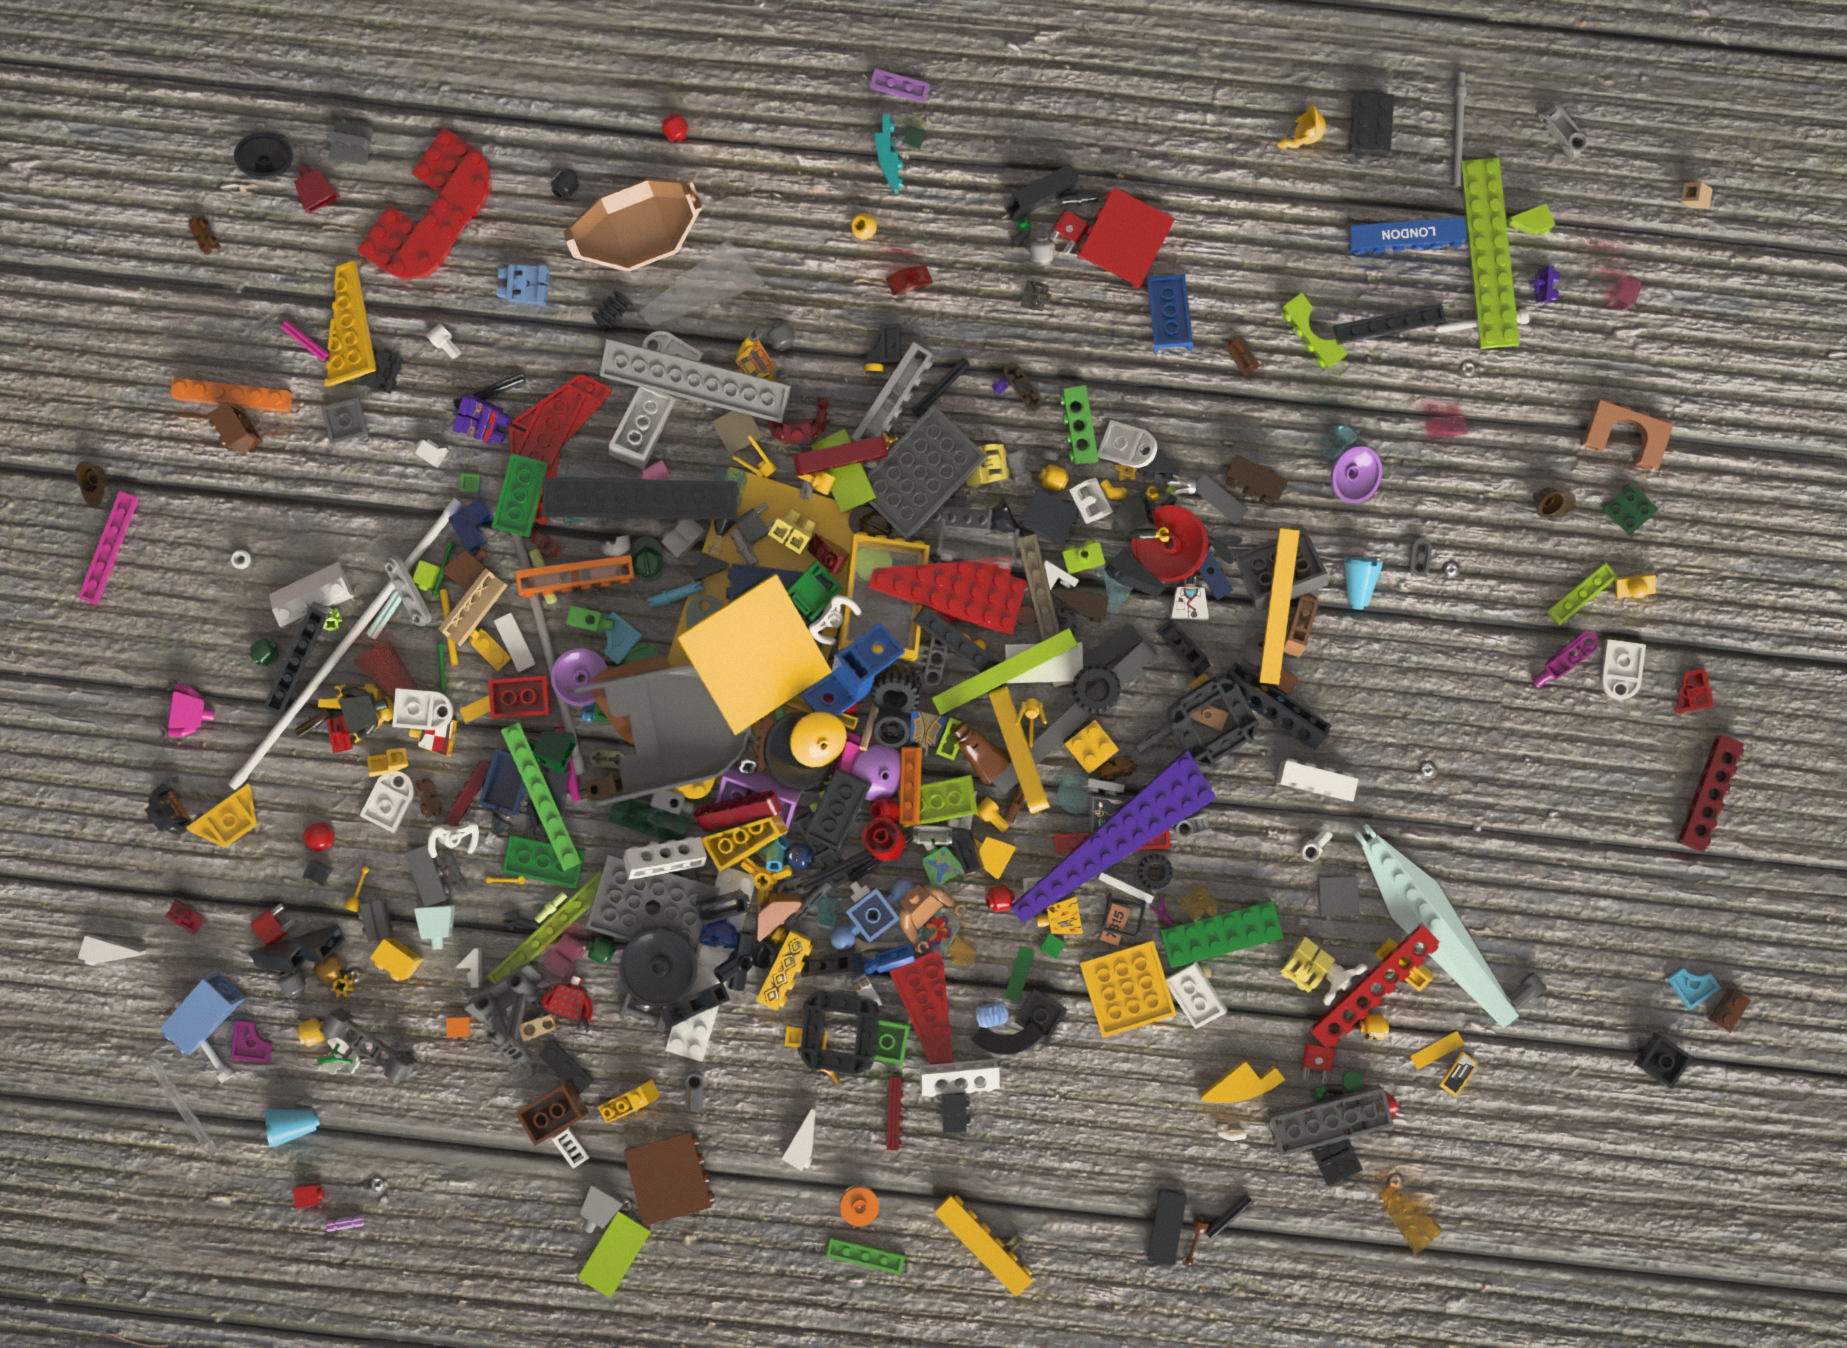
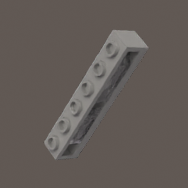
M915 342L912 343L851 437L853 442L882 436V431L886 434L890 431L892 427L891 421L894 417H899L903 410L901 408L904 401L908 402L912 397L913 392L911 390L915 385L919 386L923 379L922 373L925 369L929 370L934 362L932 360V353Z

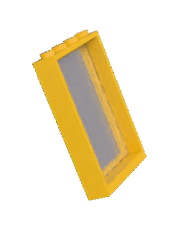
M858 532L852 536L844 596L852 599L859 606L861 614L856 615L849 606L843 604V622L841 624L838 651H842L881 622L905 650V654L898 659L915 661L918 658L921 627L912 620L923 606L867 587L874 568L928 564L930 545H924L925 543L922 541L906 542V539L903 538L890 540L883 535L870 537L867 533ZM875 645L872 647V650L875 653H881L883 651L882 647L879 645Z

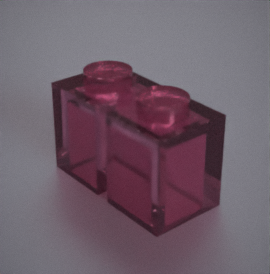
M1632 276L1623 277L1613 285L1606 306L1622 312L1627 311L1636 304L1643 283L1638 282V279Z
M568 932L564 933L556 945L555 951H552L543 966L562 979L566 975L569 977L575 969L573 965L576 960L580 961L586 953L584 950L586 944Z

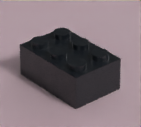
M1355 93L1352 98L1349 154L1387 157L1391 151L1395 94Z

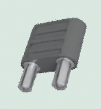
M763 503L756 509H750L735 521L751 546L768 535L769 530L773 527L772 524L777 520L775 518L765 525L759 517L760 513L769 508L767 503Z

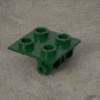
M1630 483L1602 510L1631 536L1659 509Z

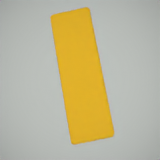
M489 695L460 709L465 723L490 712Z
M1458 1031L1410 1057L1415 1067L1420 1069L1464 1045V1042Z

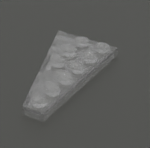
M726 240L642 309L640 313L653 328L765 284L730 241Z

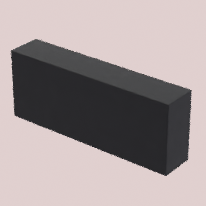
M1159 1189L1147 1254L1149 1261L1175 1265L1187 1201L1186 1194Z

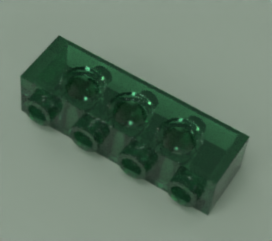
M630 798L613 803L609 822L664 841H680L686 838L690 818Z

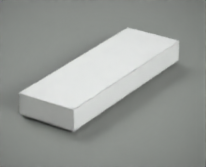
M509 613L494 620L517 671L520 673L536 665L513 614Z
M1103 872L1099 873L1097 877L1099 880L1148 903H1151L1154 898L1152 895Z

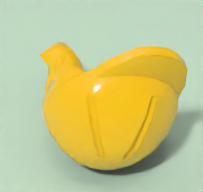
M1310 104L1306 113L1297 117L1298 120H1295L1299 124L1295 128L1294 139H1281L1277 143L1279 148H1298L1302 143H1315L1323 136L1326 122L1314 104Z

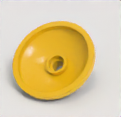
M815 712L801 719L792 731L790 737L791 751L795 758L806 766L820 767L834 761L843 751L846 743V729L840 719L831 713Z

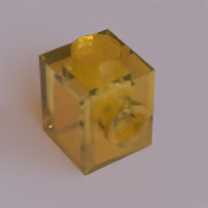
M957 937L947 950V954L952 957L951 961L958 967L961 965L966 967L967 964L971 966L977 958L975 955L977 951L960 937Z

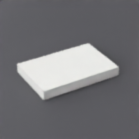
M1197 962L1166 978L1168 988L1195 1029L1228 1011Z

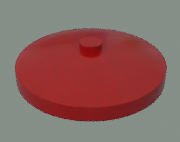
M1164 505L1154 508L1153 511L1158 527L1155 531H1159L1162 527L1167 528L1169 533H1163L1161 536H1169V540L1163 542L1159 537L1152 540L1132 539L1133 557L1159 581L1177 582L1193 575L1206 558L1208 535L1205 526L1198 516L1186 508L1176 505Z

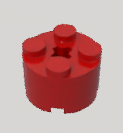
M887 817L873 819L874 821L867 824L862 833V841L866 849L876 859L881 861L899 858L905 847L903 831L894 821Z

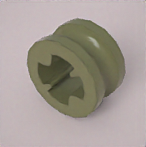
M1015 1232L1005 1242V1245L1010 1246V1250L1014 1251L1024 1239L1018 1237V1233Z

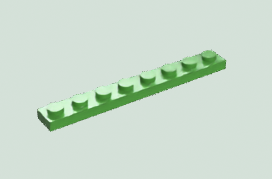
M519 722L501 729L563 871L580 864L579 856Z

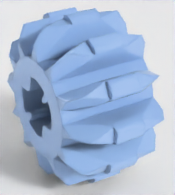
M1003 1002L988 1003L976 1009L977 1022L981 1027L998 1026L1006 1023L1009 1019L1006 1003Z

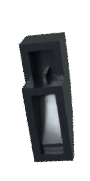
M549 769L546 784L562 818L572 771L565 769L564 773Z

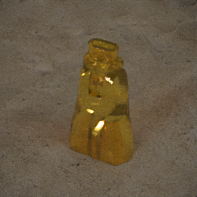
M1390 1185L1378 1195L1383 1200L1382 1204L1385 1206L1389 1217L1395 1223L1414 1254L1421 1252L1443 1231V1228L1432 1218L1420 1210L1406 1196L1399 1194L1397 1190L1394 1191Z

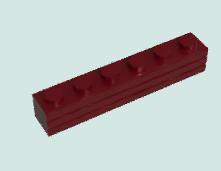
M485 759L478 762L476 771H473L470 775L471 779L464 784V790L460 791L457 801H454L451 805V811L446 813L445 822L452 826H458L484 784L490 762Z
M889 1076L887 1150H899V1147H901L902 1140H899V1135H902V1128H900V1123H902L900 1111H903V1103H901L903 1091H901V1086L904 1087V1079H901L902 1076Z

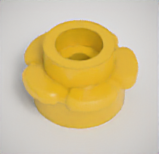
M777 926L769 939L774 941V944L782 943L786 937L785 928Z

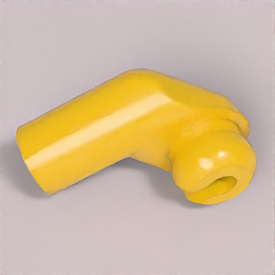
M1108 479L1100 483V486L1110 499L1122 500L1128 495L1125 487H1112Z

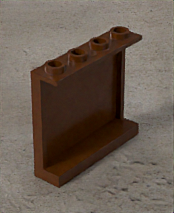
M693 1130L638 1147H629L623 1151L644 1227L712 1208L715 1197L713 1191H709L707 1183H710L707 1171L704 1172L702 1164H705L704 1157L698 1151L697 1146L700 1145L697 1134L693 1133Z

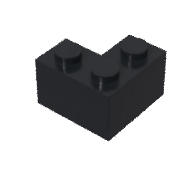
M965 1092L942 1094L943 1133L967 1132V1127H970V1115H966V1110H970L969 1096H966Z

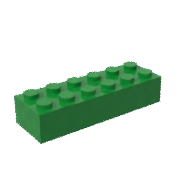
M1272 900L1159 929L1170 968L1283 939L1275 905Z

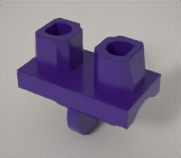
M1554 266L1539 268L1538 273L1535 274V280L1529 281V286L1534 287V293H1536V303L1541 304L1558 300L1559 291L1552 289L1553 283H1557L1560 280V272L1555 271Z

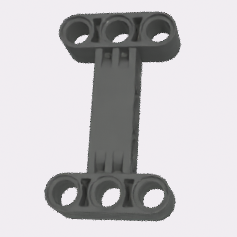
M862 616L857 620L853 641L874 627L870 617ZM863 620H868L871 623L868 630L860 628V623ZM932 636L930 647L919 645L918 658L915 661L900 659L896 661L926 667L924 675L926 684L937 686L942 679L948 647L944 644L937 645L935 638ZM897 641L902 648H908V643ZM940 654L942 662L934 664L931 661L932 655ZM931 672L936 673L939 677L935 683H931L927 679L928 674Z
M338 1009L330 1012L319 1028L324 1035L332 1039L338 1037L385 1070L383 1074L389 1080L399 1083L408 1077L418 1062L413 1056L405 1052L400 1054L353 1022L354 1016L346 1010ZM350 1030H354L357 1033L356 1039H351L349 1036ZM366 1041H370L372 1043V1050L366 1049ZM382 1052H386L388 1054V1061L382 1060Z

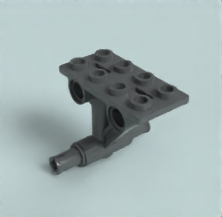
M529 963L518 966L515 971L502 977L500 981L487 987L484 992L471 998L463 1005L464 1009L482 1022L486 1019L488 1024L492 1026V1031L487 1030L486 1037L493 1041V1045L504 1053L506 1057L514 1061H520L523 1065H528L527 1062L531 1063L532 1055L527 1053L525 1047L517 1041L526 1001L533 1002L538 998L539 989L537 984L545 979ZM513 1005L507 1027L505 1023V1020L507 1018L506 1009Z

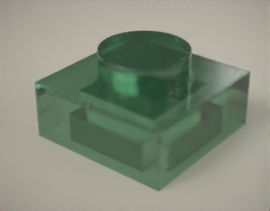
M908 125L902 145L921 150L926 130Z

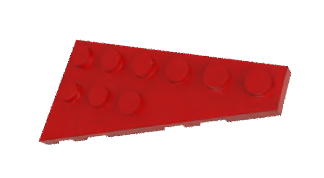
M942 947L916 958L915 962L889 970L931 1065L953 1063Z

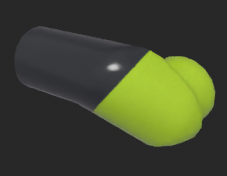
M1169 486L1165 490L1170 496L1161 506L1176 504L1178 494H1170V492L1176 491L1178 488Z

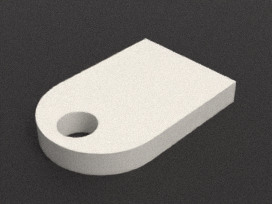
M665 331L651 333L642 344V347L648 348L649 342L657 341V351L700 361L704 355Z
M1110 420L1097 454L1098 457L1134 468H1141L1148 465L1154 459L1157 453V442L1154 436L1144 429ZM1150 446V452L1147 455H1143V449Z
M1606 640L1601 685L1607 695L1614 699H1627L1638 692L1642 680L1645 644ZM1618 684L1624 687L1622 695H1618L1615 691V687Z
M396 689L392 727L439 730L447 726L451 721L453 705L444 694L433 691ZM441 706H445L448 710V714L445 717H440L438 714V709Z
M400 771L383 774L377 780L360 816L395 833L414 797L415 791L412 779ZM397 776H401L404 779V784L401 787H397L394 783Z

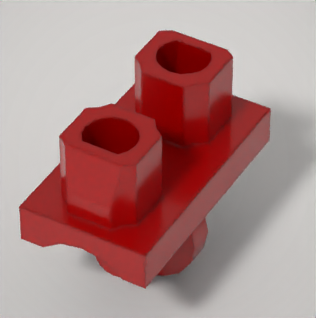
M344 716L327 719L326 723L333 753L352 750L351 736Z

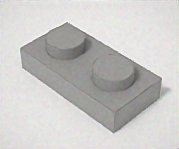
M1090 778L1082 779L1081 787L1087 788L1088 792L1098 793L1100 790L1105 791V795L1116 796V793L1124 792L1123 784Z

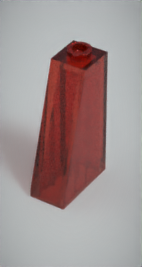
M385 640L353 659L354 663L394 700L396 689L419 690L390 641Z

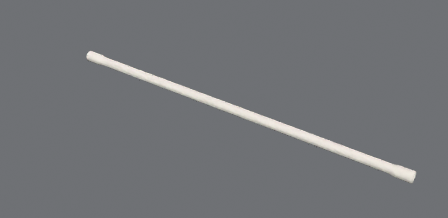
M456 498L452 499L443 511V514L405 560L404 564L408 572L449 520L463 506ZM391 579L244 766L228 783L230 787L235 790L241 787L250 772L396 588Z

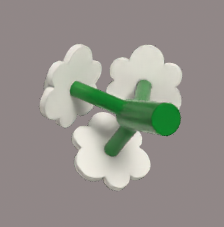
M338 1037L330 1038L328 1044L332 1046V1051L328 1055L319 1057L317 1060L320 1065L323 1064L322 1069L328 1071L329 1074H335L337 1070L342 1068V1062L348 1063L347 1069L350 1073H354L360 1063L358 1053L352 1051L348 1059H344L340 1054L335 1053L338 1051L344 1054L349 1049V1045Z

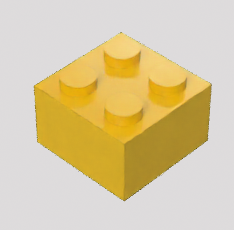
M1093 720L1064 743L1087 774H1090L1119 750L1096 720Z
M394 937L383 939L370 957L376 967L382 970L383 968L390 972L389 976L397 981L410 978L423 960L422 957Z

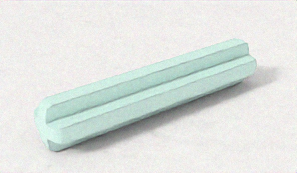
M396 589L367 631V635L372 639L378 637L402 600Z

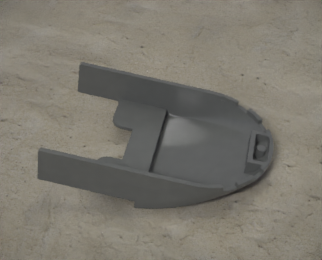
M693 664L647 670L566 688V692L577 693L604 687L609 713L615 717L628 715L635 753L625 755L619 761L623 790L619 793L587 800L589 805L600 806L716 778L727 772L740 759L746 749L748 736L751 734L752 724L736 735L732 732Z

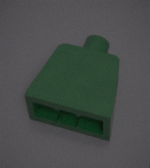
M543 731L539 740H528L536 762L560 773H564L577 744L574 734L571 732Z

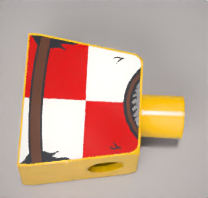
M451 720L447 726L439 730L410 728L409 736L419 738V747L451 757L458 721Z

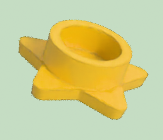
M1123 464L1115 465V468L1120 472V481L1126 478L1136 480L1135 471L1138 468Z

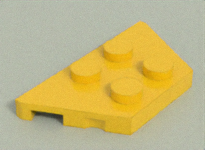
M249 783L187 826V830L226 848L257 825Z

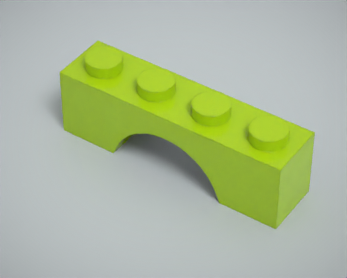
M1301 293L1282 307L1281 315L1286 322L1290 321L1293 325V331L1296 336L1304 340V346L1307 351L1313 352L1319 367H1324L1325 370H1328L1343 359L1347 353L1341 344L1337 345L1336 339L1324 340L1317 337L1311 331L1309 315L1313 307L1304 294Z

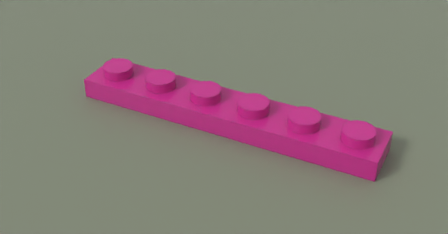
M119 491L78 595L79 599L95 605L99 604L139 498Z

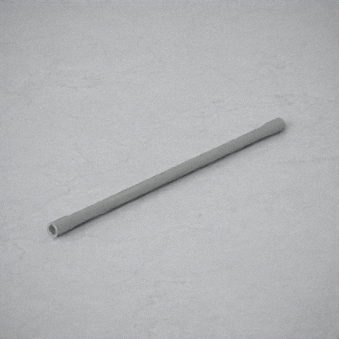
M511 533L521 569H531L523 536ZM529 579L525 580L526 588H533V582ZM536 593L535 597L529 599L551 677L556 658L539 595ZM555 693L565 732L573 733L577 743L572 753L576 775L587 773L568 703L561 700Z

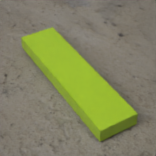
M1604 562L1546 612L1560 626L1612 583L1615 578H1618L1617 574Z

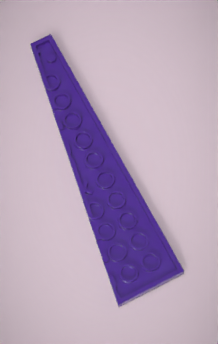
M1185 749L1162 773L1157 774L1153 781L1144 786L1134 798L1129 799L1121 809H1118L1081 842L1077 849L1073 852L1071 851L1059 865L1057 864L1053 867L1049 874L1042 877L1034 887L1030 888L1011 905L1021 923L1217 798L1188 750Z

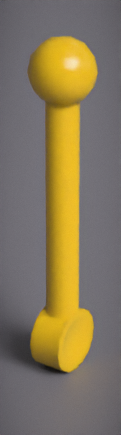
M487 876L485 881L486 883L518 882L519 884H524L526 879L525 877L492 878Z

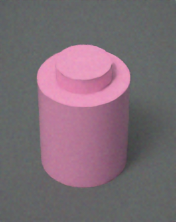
M663 460L642 470L643 475L640 476L641 479L666 480L671 477Z

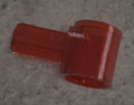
M532 528L530 538H527L535 543L537 549L548 558L554 559L558 557L561 553L560 545L551 537H544ZM551 544H554V549L550 552H547V547Z

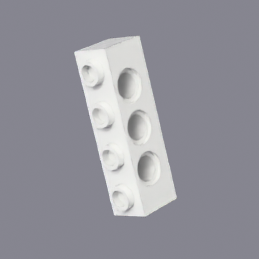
M688 837L680 841L670 840L663 844L652 843L640 848L631 847L625 851L623 860L628 878L634 879L704 866L707 856L701 837Z
M996 1059L919 1066L920 1089L923 1096L929 1097L937 1094L972 1093L980 1090L992 1091L993 1089H999V1067Z

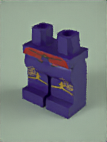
M469 393L462 398L458 410L459 414L456 416L452 431L465 433L487 444L491 441L502 443L506 433L497 429L499 425L507 427L511 416L503 412L504 408L497 407Z

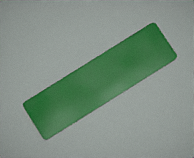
M1020 947L1005 998L1016 1002L1020 1001L1035 953L1034 950Z

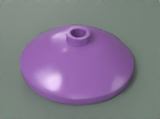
M1364 446L1350 447L1342 452L1336 459L1331 471L1333 491L1340 499L1349 503H1359L1372 496L1382 478L1380 458L1372 449Z
M582 648L569 650L557 659L552 668V687L557 696L570 705H590L596 702L592 690L572 693L566 692V688L589 683L588 680L603 670L608 669L604 660L591 650ZM580 675L585 676V680L583 682H580L578 680V677Z
M875 744L869 746L867 751L860 752L856 757L851 774L872 783L865 799L875 801L879 798H890L900 789L901 755L894 748Z

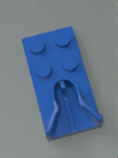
M1185 274L1147 277L1154 343L1153 354H1157L1160 348L1183 346L1188 351H1192L1193 338Z

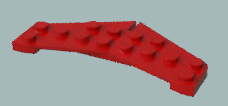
M577 375L511 421V423L525 429L526 432L524 433L509 426L510 456L512 453L549 463L546 477H556L561 449L603 404L612 389L585 375ZM542 490L534 521L545 525L548 517H543Z

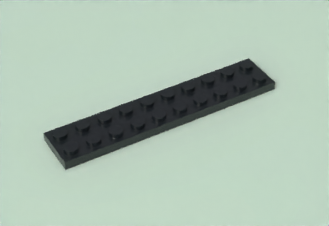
M543 478V517L737 521L738 481Z

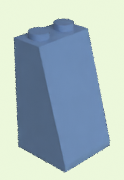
M218 971L203 978L159 1030L163 1032L166 1039L171 1040L177 1045L180 1052L189 1055L201 1046L242 1003L246 996Z

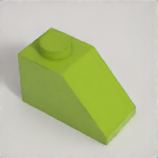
M1547 203L1515 215L1507 221L1509 226L1530 235L1539 233L1540 236L1551 232L1550 229L1555 225Z

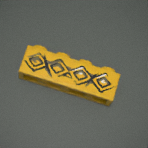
M791 929L756 1001L776 1011L779 1006H784L788 998L785 994L788 989L792 990L796 982L794 976L796 972H801L805 964L802 962L804 955L809 956L813 945L810 944L811 938Z

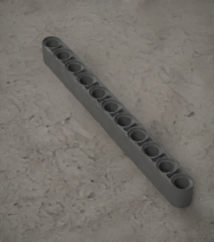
M1145 640L1112 669L1117 674V678L1120 679V687L1157 655ZM1101 679L1086 695L1092 700L1104 698L1107 693L1106 682ZM1077 703L1071 706L1033 741L1030 751L1035 765L1040 763L1093 713L1080 708ZM1013 762L992 781L1003 795L1019 782Z

